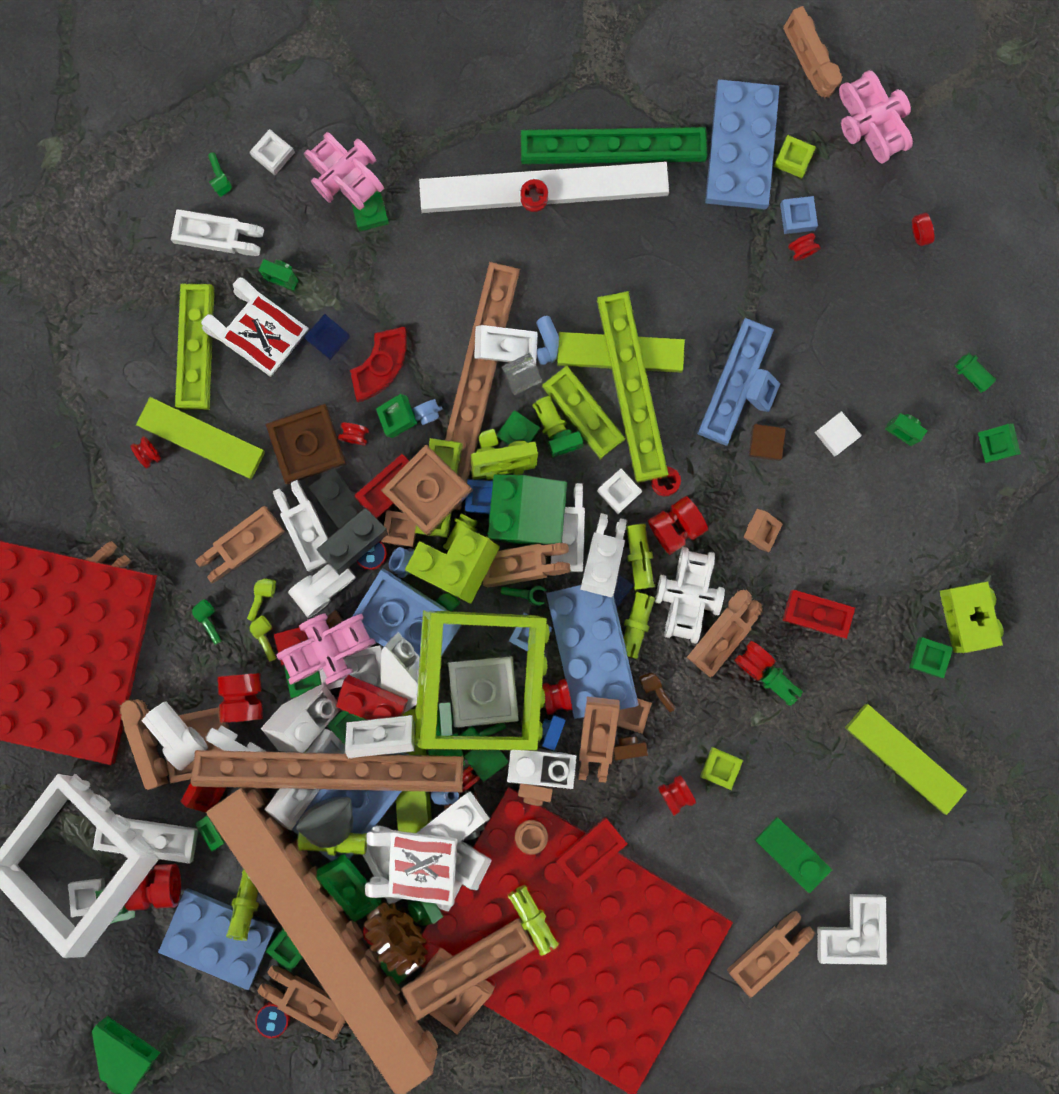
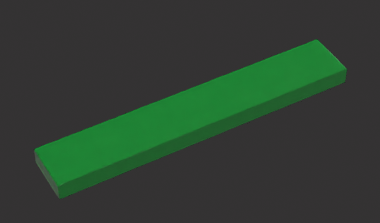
M706 127L521 130V164L705 162L707 158Z

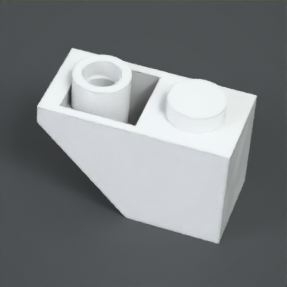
M398 632L381 649V688L408 699L405 713L417 704L420 657L414 651L413 646Z
M321 684L282 704L262 726L261 730L278 751L304 753L341 709L336 707L337 700L326 685Z
M538 748L537 750H511L507 782L573 789L576 755Z

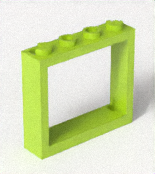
M423 610L414 743L421 749L537 750L538 741L541 740L543 734L542 723L539 720L540 708H543L545 703L542 678L547 672V659L544 656L545 643L548 642L550 635L549 625L546 624L547 618L536 615ZM443 624L529 628L522 737L436 736Z

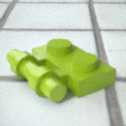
M516 441L504 448L484 447L477 450L476 453L471 454L472 479L485 478L486 481L493 480L494 474L513 473V475H520L524 473V470L534 469L538 458L536 443Z

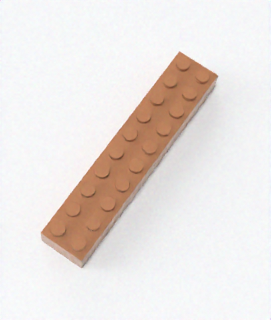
M242 787L208 810L206 814L394 1094H406L432 1075L437 1056L436 1049L438 1048L435 1038L428 1030L423 1031L409 1004H405L398 994L400 993V988L392 977L385 975L380 967L381 963L377 959L378 954L376 951H371L370 948L366 947L361 939L363 933L360 927L353 920L349 921L342 907L316 879V872L319 868L317 866L312 867L306 858L308 855L307 850H298V839L294 840L287 828L280 825L264 810L271 801L268 791L265 788Z

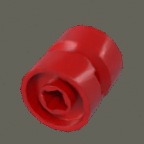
M687 496L672 504L669 513L661 511L648 520L653 534L669 555L685 546L687 538L694 540L708 531L705 519L696 505ZM675 522L680 531L676 532L672 523Z
M260 673L217 677L218 695L224 698V701L219 704L221 723L263 719L262 700L257 698V694L261 692Z
M176 863L155 865L154 869L150 870L124 904L125 908L128 911L147 910L151 904L156 909L177 907L181 896V874Z

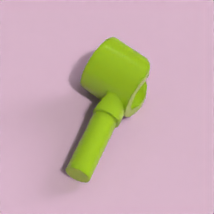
M494 429L483 431L479 435L481 448L499 445Z
M262 579L255 583V597L247 617L248 620L255 621L263 602V596L273 598L276 590L275 580Z
M262 615L251 623L250 632L259 640L269 662L276 659V656L265 634L272 629V626Z

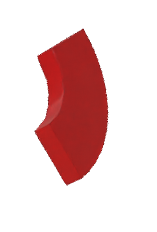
M405 327L374 333V347L370 357L362 365L350 370L357 402L365 401L381 393L397 377L407 352V333Z

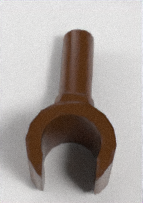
M650 672L639 677L645 694L655 690L657 696L669 712L676 709L664 692L661 681L656 674Z

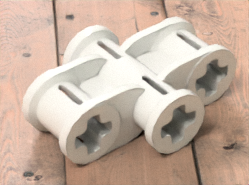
M682 547L678 560L676 580H669L666 578V575H660L655 603L660 604L662 601L671 603L665 626V638L676 636L690 639L691 643L697 644L701 633L704 610L712 611L713 615L718 616L720 614L724 600V587H718L717 589L708 588L713 571L715 553L709 552L706 555L691 552L687 547ZM667 590H672V591L680 592V594H678V593H673V592H668ZM699 596L710 598L711 600L699 598ZM677 624L689 626L690 629L678 627Z

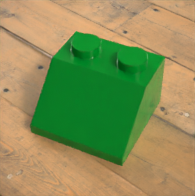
M494 474L488 538L502 543L548 545L562 543L567 482L525 475Z

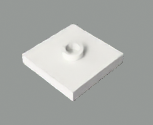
M512 656L448 663L454 727L519 721Z

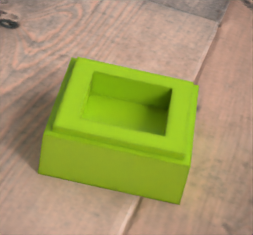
M787 135L773 167L802 178L816 146Z
M711 747L700 777L732 790L743 760Z

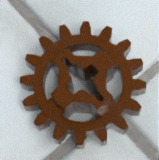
M384 902L367 915L368 921L364 923V926L369 932L365 934V937L373 944L370 947L371 951L378 952V961L387 964L390 972L396 968L398 975L401 976L404 973L410 975L426 962L424 956L428 954V951L422 946L426 943V939L419 933L422 929L419 926H414L413 918L405 913L403 907L397 910L394 903L387 905Z

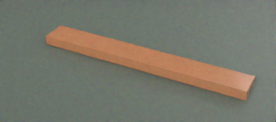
M489 262L445 438L446 441L463 444L458 476L466 483L471 472V454L476 451L498 361L474 359L475 329L479 325L506 328L520 274V269ZM463 501L454 510L461 511Z
M195 750L191 784L192 786L462 792L463 756L373 755L348 758L346 754Z

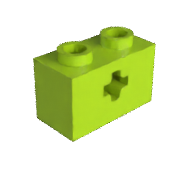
M988 582L939 591L953 653H967L1003 645L1001 639L1004 634L1000 620L996 618L994 609L996 596L993 589L989 587ZM976 613L977 619L971 621L970 615Z

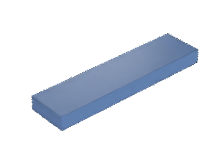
M747 318L743 320L697 433L698 435L725 446L729 443L746 401L749 382L754 378L756 370L760 366L774 329Z

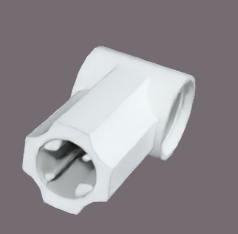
M327 564L315 575H309L302 579L288 593L307 618H310L326 607L331 601L330 598L343 590L357 577L350 568L338 575Z
M163 702L153 708L142 720L164 747L162 751L167 760L178 770L182 771L194 761L195 750H206L208 748L202 736L192 727H187L167 702Z

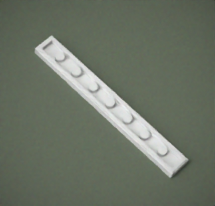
M667 162L419 179L422 213L522 206L520 190L522 185L531 179H538L546 184L548 188L547 204L668 196ZM530 190V196L526 195V197H531L533 202L539 201V195H543L537 194L536 190Z

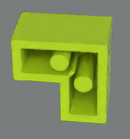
M461 525L447 554L419 541L405 571L471 604L500 546L489 538Z

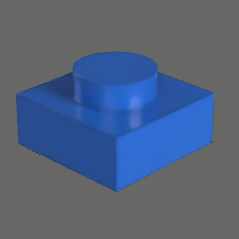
M467 479V484L473 491L466 497L465 512L490 514L493 481Z
M553 714L551 720L544 719L542 724L543 747L555 751L566 721L565 718Z

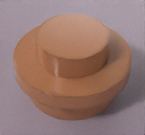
M528 820L517 828L515 841L522 852L537 854L547 845L548 833L540 822Z

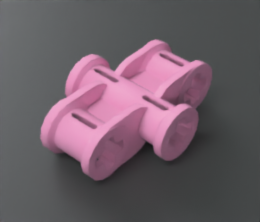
M871 70L863 73L862 78L852 83L846 82L840 86L841 100L851 115L842 119L841 127L844 136L851 144L859 142L861 137L864 136L873 156L882 164L888 161L891 155L900 150L907 151L912 148V136L901 119L908 116L911 112L909 100L903 91L897 89L888 98L877 75Z
M326 132L323 135L324 139L311 151L307 149L304 152L308 161L321 174L318 179L314 177L311 183L329 203L334 200L333 196L340 190L356 208L361 210L364 208L363 203L376 191L381 192L384 190L378 178L366 167L369 163L373 165L376 162V158L361 140L356 139L354 146L347 151L329 132Z
M326 613L300 624L299 627L301 631L306 632L308 640L276 654L278 660L283 661L288 671L290 685L322 669L327 677L325 679L326 685L352 674L353 670L347 667L344 658L376 644L374 639H370L362 622L364 619L363 615L353 616L330 629L326 623L328 618Z

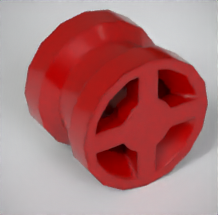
M753 641L748 643L747 651L743 655H738L734 660L738 666L757 681L762 679L763 671L767 667H772L776 662L766 650Z
M561 679L554 685L542 684V689L545 692L547 715H552L556 710L560 709L565 711L573 710L566 679Z
M681 775L676 776L673 783L669 785L662 784L658 787L673 816L679 814L684 806L696 804L693 794Z

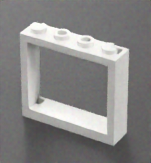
M57 774L0 848V889L63 958L85 957L159 860V857L147 845L149 841L142 836L136 835L130 829V822L124 817L115 814L109 808L111 806L109 801L98 794H94L89 789L90 783L81 780L76 774L73 776ZM68 799L128 858L76 927L18 866L19 862Z

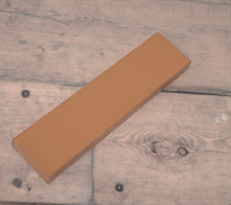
M516 919L401 987V990L416 1020H419L533 951L535 947L526 930L521 926L520 919Z

